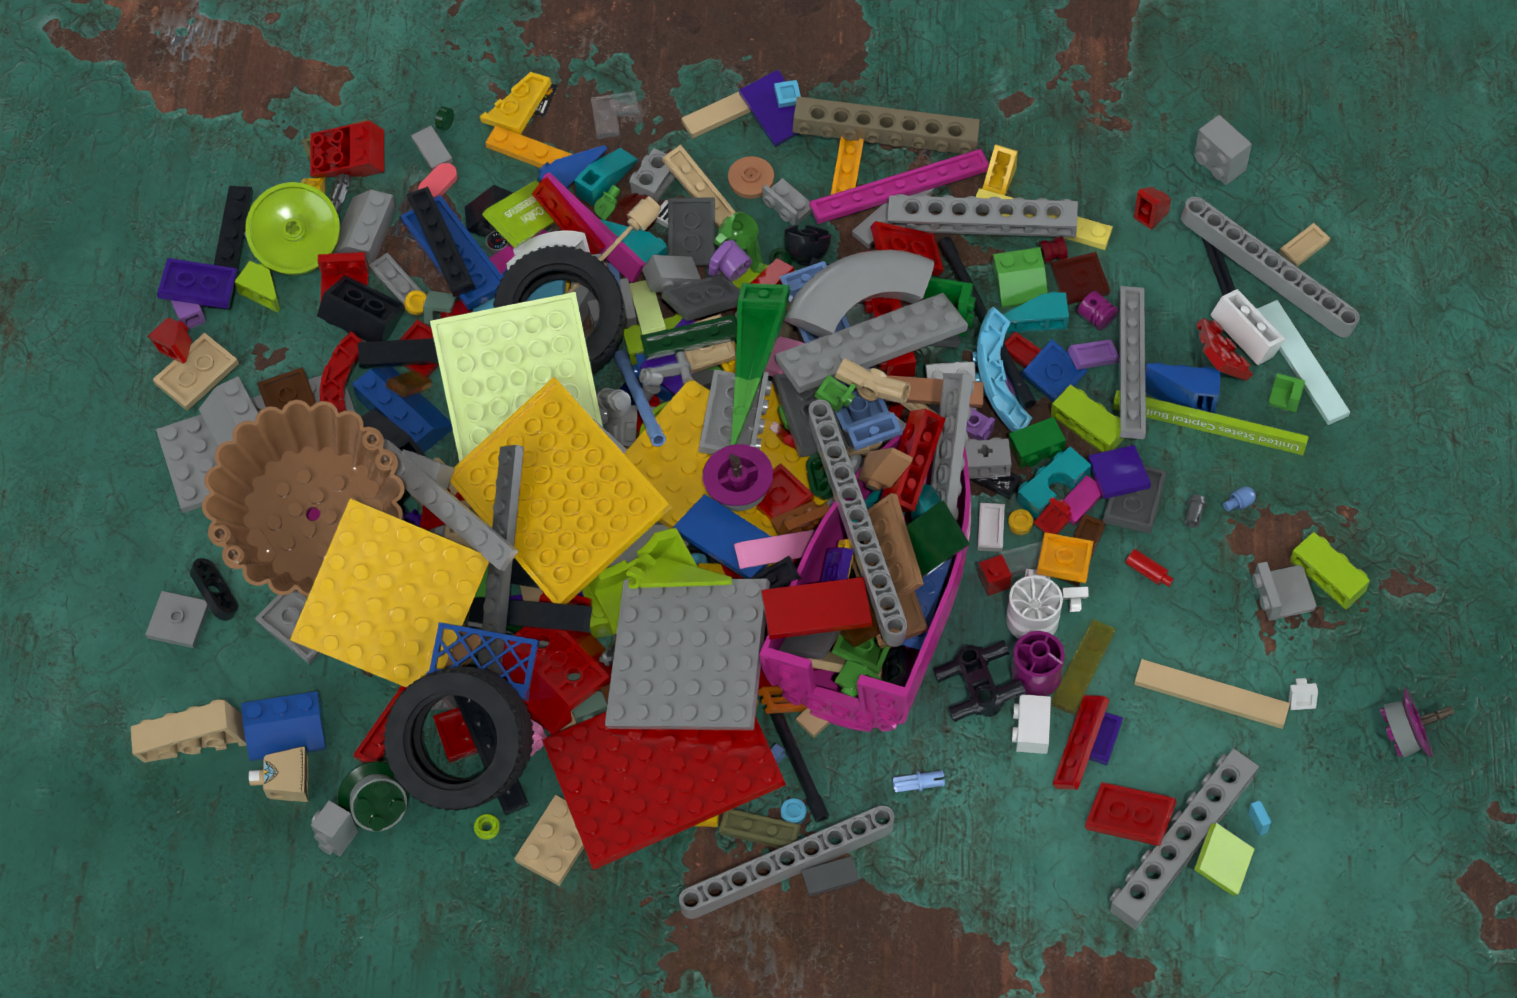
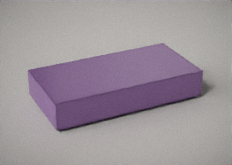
M1111 339L1070 345L1067 350L1077 370L1116 364L1120 360V356Z

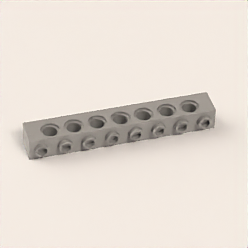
M905 194L889 196L888 224L929 233L1076 237L1078 201H1071L1069 199L1053 201L1045 198L1025 200L1023 198L1001 199L999 197H990L987 199L974 196L954 198L949 195L931 197L929 195L907 196ZM911 210H914V211H916L917 213H915V214H909V213H907V212H908V211H911ZM938 211L940 214L934 215L931 212ZM956 212H962V213H964V214H963V215H955L954 213H956ZM979 213H986V214H988V215H986V216H979L978 214H979ZM1008 213V214H1010L1011 216H1009V217H1004V216H1002V214ZM1032 214L1034 217L1029 218L1025 215ZM1049 215H1056L1058 217L1050 218Z
M1234 748L1229 755L1224 753L1216 764L1218 769L1214 774L1209 772L1201 783L1203 788L1199 793L1194 791L1186 802L1188 807L1184 812L1179 810L1171 821L1173 826L1169 831L1165 832L1161 845L1156 846L1153 851L1151 849L1146 851L1140 861L1143 864L1138 870L1133 868L1125 879L1127 882L1122 890L1117 888L1111 896L1110 912L1134 930L1139 927L1203 845L1210 824H1219L1256 777L1259 766ZM1222 777H1231L1234 780V782L1227 783L1222 779ZM1214 795L1219 801L1212 802L1207 796ZM1199 814L1204 820L1196 821L1192 818V815ZM1177 834H1186L1189 839L1180 840ZM1170 853L1174 859L1166 860L1161 854ZM1154 872L1159 876V878L1150 879L1147 877L1146 873ZM1134 891L1140 892L1143 898L1135 899L1130 893Z

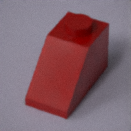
M1154 187L1142 188L1137 192L1133 218L1153 230L1168 214L1171 199L1166 193L1158 191Z
M168 317L148 337L159 353L182 364L187 361L192 342L191 337L187 333L188 328L182 321H175Z

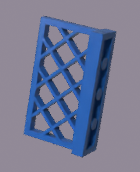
M439 622L430 669L427 674L442 670L436 669L438 658L445 653L449 655L454 663L449 668L460 667L459 665L471 657L478 668L482 670L497 662L503 671V674L499 677H507L509 682L506 681V683H510L513 689L519 692L518 695L523 698V701L529 702L531 693L529 690L539 641ZM444 629L454 631L459 638L448 647L442 640ZM459 632H464L467 634L462 637ZM473 634L479 635L484 644L471 651L464 640ZM483 636L491 637V639L486 641ZM497 639H502L508 646V649L496 656L489 645ZM509 641H513V642H517V643H515L514 645L511 646V644L509 643ZM462 642L469 654L457 662L450 650ZM522 643L532 645L530 655L521 661L514 649ZM487 647L493 659L481 666L474 655ZM512 652L519 663L506 671L499 659ZM527 661H529V662H528V667L526 668L524 664H525ZM520 666L526 673L524 684L514 683L509 675Z

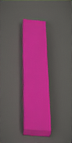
M550 172L545 174L542 179L547 177L605 244L606 247L601 252L603 254L618 237ZM622 241L606 257L631 283L637 281L643 267L646 265Z

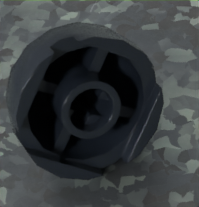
M791 225L785 228L784 246L786 252L793 259L798 260V264L809 265L812 257L820 260L828 252L831 242V234H829L828 230L806 225L805 229H798V225Z

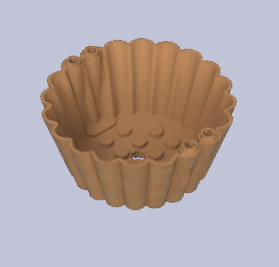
M302 400L289 401L282 410L272 406L265 407L256 415L255 422L248 420L237 424L232 433L233 441L223 442L217 447L215 452L217 465L211 467L204 477V484L210 492L202 502L203 514L212 520L208 529L209 539L213 544L223 547L222 559L225 564L233 569H242L243 576L249 584L255 586L268 584L269 588L278 595H287L297 590L300 594L308 596L349 498L402 520V510L397 502L404 494V484L398 476L394 475L398 466L397 457L392 451L383 449L384 439L379 430L373 427L363 428V420L359 414L353 411L338 413L337 408L327 401L315 403L311 408ZM309 509H318L320 517L315 521H310L307 519V513Z

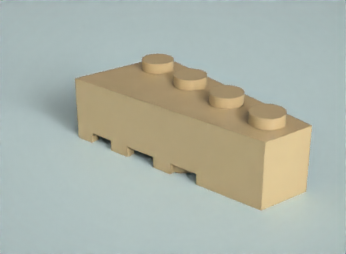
M214 700L204 706L189 707L183 712L167 713L161 718L143 720L140 724L130 726L132 753L144 763L175 758L178 756V752L193 755L201 753V748L215 747L217 751L227 749L226 744L238 742L239 747L247 745L242 714L225 700Z

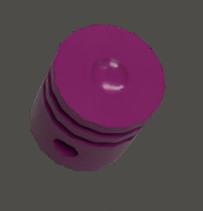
M1093 291L1081 302L1078 313L1101 331L1114 320L1118 309L1097 291Z

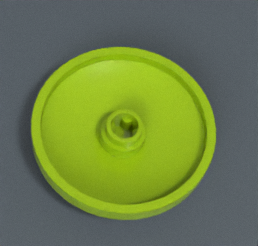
M287 182L267 189L255 200L246 219V238L252 253L261 264H264L271 271L282 275L297 276L317 270L319 268L318 254H333L340 239V220L333 203L319 189L305 183Z

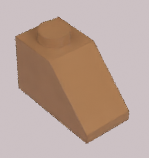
M893 447L869 451L866 454L858 480L866 483V487L874 491L891 488L910 465L913 457Z

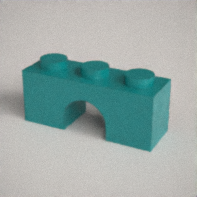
M1069 447L1064 452H1058L1047 467L1042 466L1036 472L1035 477L1031 481H1025L1018 488L1017 503L1024 510L1028 511L1034 519H1037L1049 506V500L1052 497L1055 499L1057 497L1049 487L1053 484H1063L1072 491L1086 475L1090 477L1091 464L1072 447Z

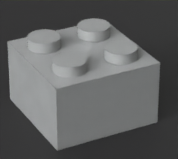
M1218 115L1199 129L1194 157L1199 164L1208 168L1217 180H1221L1227 185L1246 171L1252 144L1222 116Z

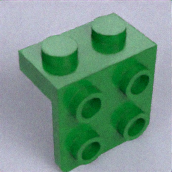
M930 277L924 293V299L944 293L967 322L968 327L973 328L975 314H972L971 311H974L976 300L975 297H972L973 284ZM967 331L958 334V336L966 337Z

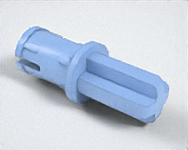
M943 770L927 773L916 771V774L894 777L892 781L893 789L895 792L911 790L922 792V789L944 787L945 779L934 781V778L944 777Z

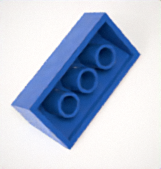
M392 366L370 369L352 383L356 398L370 411L376 408L409 434L423 453L453 430L451 421Z

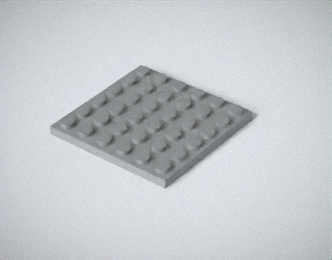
M732 579L733 583L731 585L639 587L631 589L628 587L630 580H624L605 726L608 729L754 730L761 669L759 654L763 647L766 624L761 590L769 589L770 581L768 579Z

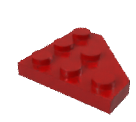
M1202 318L1196 325L1201 331L1199 336L1201 342L1205 345L1203 351L1218 371L1247 381L1253 375L1249 370V362L1243 356H1239L1236 353V345L1229 338L1223 336L1221 333L1223 328L1217 321Z

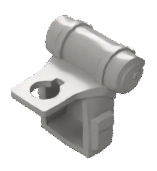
M599 389L596 392L598 405L607 410L608 423L605 424L604 429L623 446L630 447L636 440L637 406L631 404L629 394L623 390ZM650 406L651 410L656 408V406Z

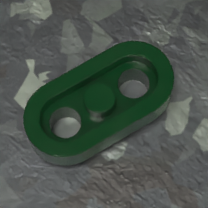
M819 452L809 457L806 463L811 492L821 500H828L834 495Z

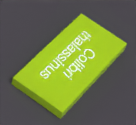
M537 180L487 208L482 214L514 248L555 224V221L532 195L539 184Z

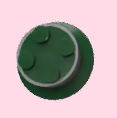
M373 761L361 764L350 771L340 785L338 805L350 812L356 827L374 832L384 831L396 825L405 814L410 793L407 794L405 788L399 785L397 779L395 780L394 773L390 771V766L387 762Z

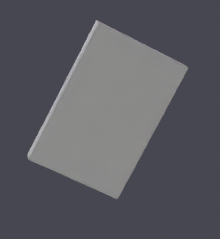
M297 590L287 595H277L255 618V621L310 665L321 653L289 640L307 597L300 594Z

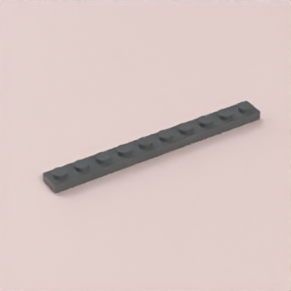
M519 445L500 447L496 495L493 506L492 529L513 547L524 448ZM512 561L505 571L498 570L489 562L483 606V626L481 630L501 634L506 632ZM483 636L486 641L491 639V637ZM497 639L489 645L496 656L504 651L505 642L502 639ZM487 647L479 653L480 665L483 666L493 659ZM503 657L499 659L501 664L503 663ZM497 662L485 669L498 676L502 673Z

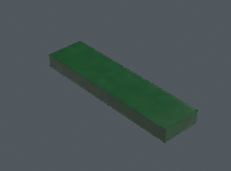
M735 314L641 335L646 360L737 340V320Z

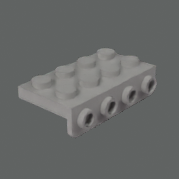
M714 369L698 452L713 455L718 450L731 445L735 373ZM764 372L737 444L750 445V447L753 446L760 450L762 439L757 438L758 433H763L765 419L760 418L761 414L766 415L769 400H765L764 396L770 395L772 381H768L769 372Z

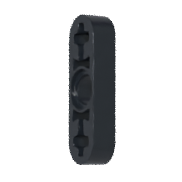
M204 558L196 559L190 569L191 578L214 616L223 621L231 620L238 608L237 602L213 563ZM208 586L216 587L219 592L214 593L210 591Z

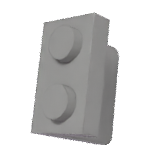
M1267 562L1257 564L1255 574H1252L1254 587L1259 591L1260 604L1263 611L1266 612L1268 621L1315 610L1316 602L1302 566L1297 565L1270 571Z

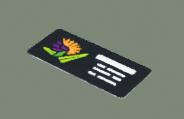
M551 84L533 115L546 116L558 85Z

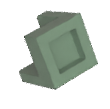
M429 291L423 305L424 324L431 325L430 321L436 320L440 312L451 313L455 302H457V296L453 297L449 293Z

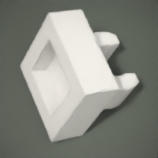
M1088 587L1061 589L1063 600H1069L1070 612L1080 611L1081 599L1089 597Z
M1306 678L1295 679L1296 685L1290 686V710L1315 709L1318 696L1316 683L1307 684Z

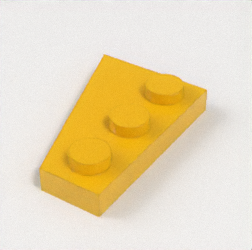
M530 72L511 88V93L503 100L499 99L494 103L495 107L490 112H484L479 117L481 123L494 127L497 125L521 134L551 86L550 77Z

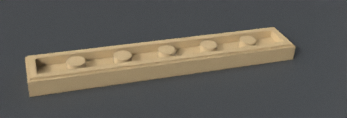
M1143 659L1134 685L1281 729L1284 727L1290 703Z

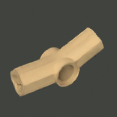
M846 358L843 359L835 375V378L848 385L855 384L858 394L868 401L882 398L898 403H906L909 398L910 383L888 378L884 372L876 368L867 370Z

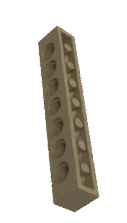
M797 97L792 132L826 138L844 137V139L850 141L864 139L865 142L965 154L976 150L980 119Z

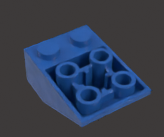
M1147 363L1145 371V392L1161 401L1215 413L1219 398L1220 371L1211 367L1196 368L1187 365L1173 366L1164 365L1163 363Z

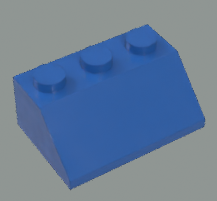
M317 691L241 703L243 729L250 761L263 760L265 755L299 747H305L307 753L326 750L323 708Z

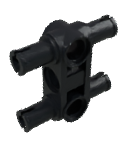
M1004 640L986 648L974 645L964 646L960 649L958 655L954 657L953 661L933 668L939 683L961 674V676H964L971 693L970 700L949 707L954 722L973 714L985 717L995 716L999 713L1001 707H1004L1003 705H1005L1006 701L1026 694L1020 679L1000 688L995 686L987 667L989 662L1010 655Z

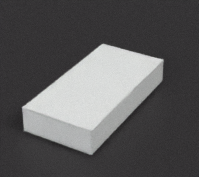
M980 503L978 551L1002 552L1005 504Z

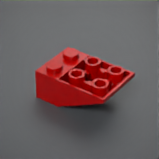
M368 120L311 133L310 176L338 177L342 173L350 177H365L384 173V129Z

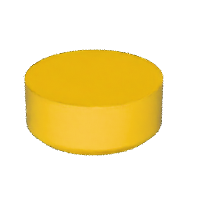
M419 290L409 292L404 300V307L407 312L412 315L423 314V305L427 295Z
M1023 509L1013 511L1008 520L1009 529L1017 535L1029 533L1033 527L1032 515Z

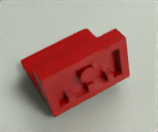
M365 252L318 254V266L321 272L320 303L323 293L344 275L368 286L369 266Z

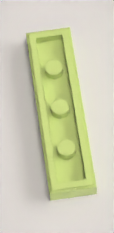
M647 281L629 283L642 335L666 330L656 293L650 291Z

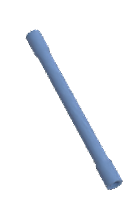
M619 350L614 356L616 365L625 379L646 426L651 443L654 446H661L665 443L666 437L661 426L656 421L632 368L627 352Z

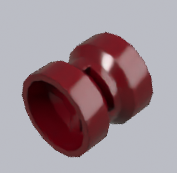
M1063 236L1055 237L1053 241L1042 240L1038 242L1044 264L1051 263L1056 258L1059 260L1068 258L1067 246Z

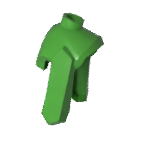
M743 212L734 213L731 217L727 216L719 227L714 243L720 247L724 241L737 240L736 243L742 250L746 249L747 255L753 261L750 266L751 271L762 272L765 265L760 253L756 221L750 215Z

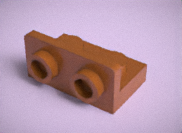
M811 501L772 518L771 523L778 536L808 531L819 526L830 507L828 504L819 507L815 501Z

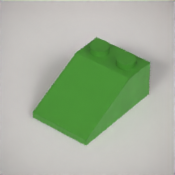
M839 634L831 653L848 661L866 666L878 675L890 646L881 649L875 636L861 645L853 647Z

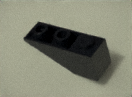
M376 408L361 416L363 428H376L381 432L383 439L389 440L401 451L404 449L425 456L409 434Z

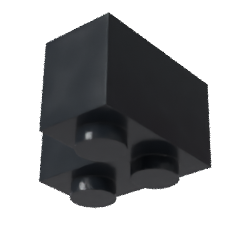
M492 185L465 206L466 229L483 237L494 231L495 228L482 214L487 208L513 194V192Z

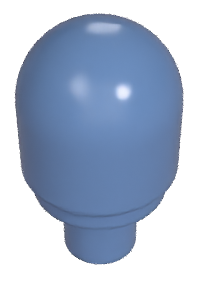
M1245 486L1232 492L1230 500L1223 503L1224 509L1230 511L1234 508L1240 510L1248 507L1256 499L1255 491Z

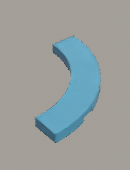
M992 307L988 310L983 320L978 337L977 358L979 373L991 405L1004 424L1014 432L1027 427L1032 417L1023 409L1006 385L1005 381L1007 379L1000 352L1003 347L1006 331L1011 322L995 307Z

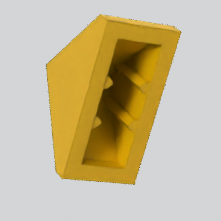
M997 144L994 146L982 189L1005 196L1016 171L1018 151Z

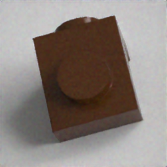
M871 608L872 627L842 630L840 632V635L853 647H857L879 634V625Z

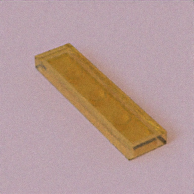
M1094 619L1092 620L1052 700L1051 706L1075 716L1083 696L1115 635V628Z

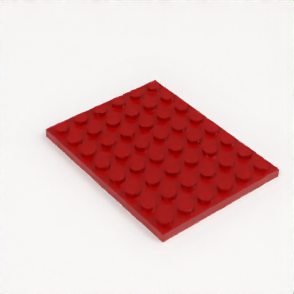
M606 712L562 730L553 736L542 739L594 870L786 786L756 716L754 730L608 729L605 726Z

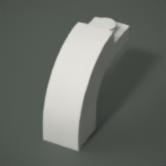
M554 231L533 237L513 249L515 256L506 263L507 269L509 270L510 266L514 265L517 259L520 260L524 254L527 255L532 250L534 252L540 247L542 249L546 248V246L566 245L567 247L573 246L575 249L580 248L584 252L590 253L585 233Z

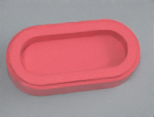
M450 163L439 164L420 183L418 190L428 186L433 198L439 195L442 196L456 182V168Z

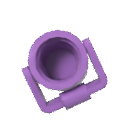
M734 240L724 241L710 260L708 275L712 277L722 272L730 281H735L750 268L753 261Z

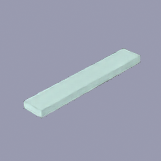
M1278 300L1257 308L1268 322L1285 338L1279 350L1296 377L1305 380L1303 388L1327 425L1348 417L1350 414L1349 409Z

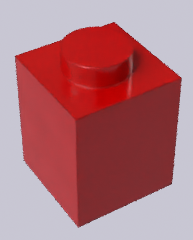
M1002 554L979 562L978 577L987 597L1011 588L1012 574Z

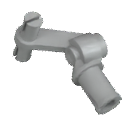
M680 351L676 353L675 358L678 364L658 368L648 367L641 370L639 380L643 384L642 390L648 403L654 395L660 392V384L663 382L664 377L681 374L684 384L693 381L690 373L691 364L687 362L685 352Z

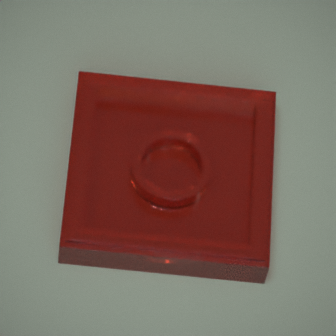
M1096 252L1051 262L1050 267L1059 292H1066L1067 305L1083 301L1093 291H1097L1102 296L1110 295V288Z

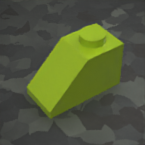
M249 261L235 280L238 294L278 313L280 305L270 269L264 264H256Z

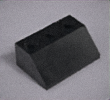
M344 275L323 293L317 317L325 320L328 324L345 330L348 334L352 331L366 342L386 341L394 331L405 311L403 303Z

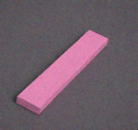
M817 529L734 544L740 569L777 563L787 556H790L793 560L802 558Z

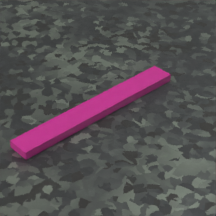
M978 149L809 201V207L817 223L820 224L888 203L889 196L897 194L910 196L988 171L989 163L982 150Z

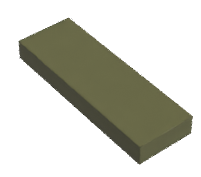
M731 809L723 813L719 834L782 848L798 840L801 825Z

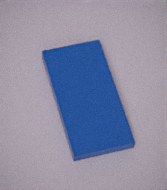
M706 494L673 526V528H677L683 539L745 579H750L769 565L740 569L734 544L772 536Z

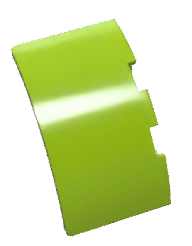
M677 528L655 532L651 539L637 551L638 556L640 553H646L655 560L658 557H663L697 567ZM636 558L629 563L623 560L614 566L606 568L589 584L595 599L615 634H617L623 582L624 580L635 579L632 576H626V571L631 566L640 568L642 565H645L637 563Z

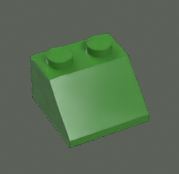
M1040 247L993 254L992 271L1001 309L1018 307L1041 294L1048 293L1045 265Z

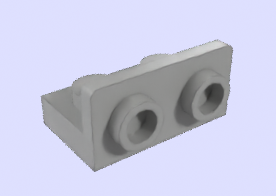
M783 178L771 188L767 185L762 188L764 204L768 208H773L777 211L783 221L789 222L792 225H798L812 214L809 200Z

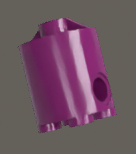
M1033 631L1021 636L1015 644L1011 678L1012 682L1018 679L1021 680L1026 692L1025 695L1049 696L1060 685L1065 653L1059 639L1048 632Z

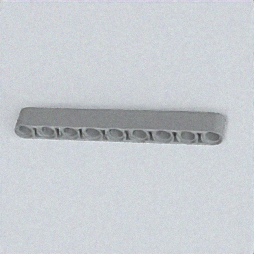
M1190 197L1186 201L1181 214V220L1184 225L1337 336L1346 338L1352 335L1359 321V313L1353 307L1199 197Z
M887 806L875 807L688 887L679 896L681 913L689 919L698 918L801 873V870L821 865L884 838L893 831L894 813ZM879 818H885L889 822L887 824L881 825L878 824L876 820ZM855 828H862L865 830V833L856 835L852 831ZM838 838L842 842L838 845H832L829 843V840ZM809 848H814L818 851L815 855L805 853ZM789 858L792 859L794 863L789 866L783 865L781 861ZM760 869H768L770 871L766 876L757 874ZM737 879H743L746 881V883L743 886H736L733 884V882ZM714 889L722 891L721 895L713 897L709 893ZM691 899L698 902L694 907H688L685 903Z

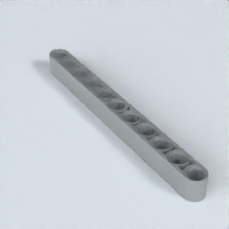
M815 400L809 406V426L849 542L852 549H854L853 553L861 576L864 578L865 588L883 640L889 646L898 647L905 642L907 633V622L832 408L825 400ZM831 456H838L839 458L833 459V458H830V457H831ZM838 477H845L846 479L840 480ZM846 498H853L854 500H852V501H846L845 499H846ZM854 519H859V520H861V522H857V523H856V522H853L852 520H854ZM860 541H868L869 543H868V544H861V543H859V542H860ZM873 562V563H876L877 565H875V566H869V565H867V563ZM876 584H881V585H884L885 587H883V588H876L874 585H876ZM884 606H889V607H891V608H893V609H891V610H884V609H882V607H884ZM893 628H896V629H899L900 632H898V633H893V632H891V631H889V630H890V629H893Z

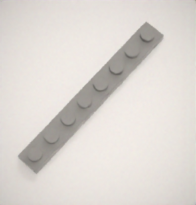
M1120 286V437L1145 439L1144 288Z
M384 439L383 449L392 451L397 457L398 466L394 475L403 481L404 488L476 551L480 552L498 570L505 571L518 550L393 443Z

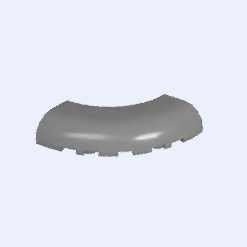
M873 250L841 258L817 272L805 283L789 304L784 321L814 335L824 337L832 335L845 313L851 307L861 302L871 300L872 298L884 297L914 304L924 296L933 271L934 261L918 254L897 250Z

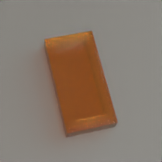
M412 370L388 379L385 387L406 398L429 389L432 381L417 371Z

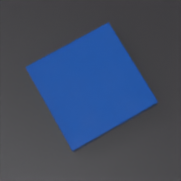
M1051 339L1022 371L1021 375L1054 402L1069 385L1074 387L1088 370L1086 368L1077 370L1069 353Z

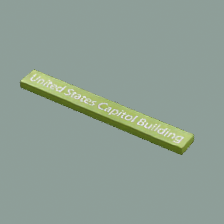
M1120 390L1116 391L1113 410L1120 411ZM1145 397L1146 418L1304 455L1308 436Z

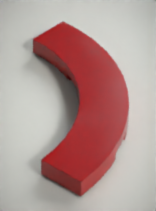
M352 331L342 339L332 352L333 355L324 368L320 383V401L332 403L337 408L338 413L346 411V383L351 370L358 361L357 343L363 342Z

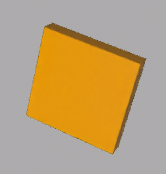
M1044 532L1036 574L1086 583L1094 541Z

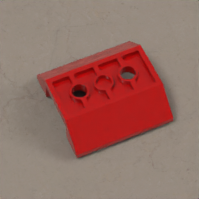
M524 627L513 635L549 642L547 647L537 649L529 690L531 692L529 702H523L527 705V710L552 736L572 722L571 711L600 690L601 687L611 682L613 663L610 666H605L604 662L599 661V657L603 655L602 652L606 649L590 632ZM509 641V643L511 644V646L514 645L515 643H517V642ZM504 643V651H505L506 649H508V646L506 645V643ZM522 643L514 649L521 661L530 655L532 645ZM512 652L503 656L502 665L506 671L519 663ZM527 661V662L524 664L526 668L528 667V662H529V661ZM520 666L509 675L514 683L524 684L526 673ZM573 673L581 675L577 681H570L567 678Z

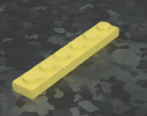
M980 188L976 195L977 198L989 199L990 197H999L1001 199H1013ZM1008 213L1002 214V216H1004V217H1009V216H1011V215L1008 214ZM1032 214L1025 215L1029 218L1034 217ZM1049 215L1050 218L1058 217L1056 215ZM1077 216L1076 237L1063 238L1106 250L1113 226Z

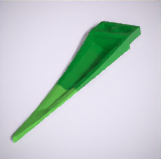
M742 283L737 306L736 370L731 445L738 443L786 316L790 295L789 285Z

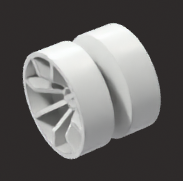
M1037 575L1021 578L1012 586L1008 601L1006 624L1016 638L1020 639L1021 636L1033 631H1044L1054 635L1058 628L1063 603V596L1059 587L1052 580Z

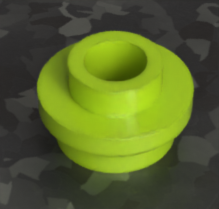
M484 814L476 819L474 831L479 838L489 840L499 833L500 824L495 816ZM485 825L492 826V828L489 831L483 830V827Z

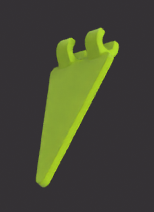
M640 553L636 558L637 563L645 565H642L640 568L631 566L626 571V576L635 578L628 582V587L631 589L639 587L731 585L733 583L730 576L663 557H658L655 560L646 553Z

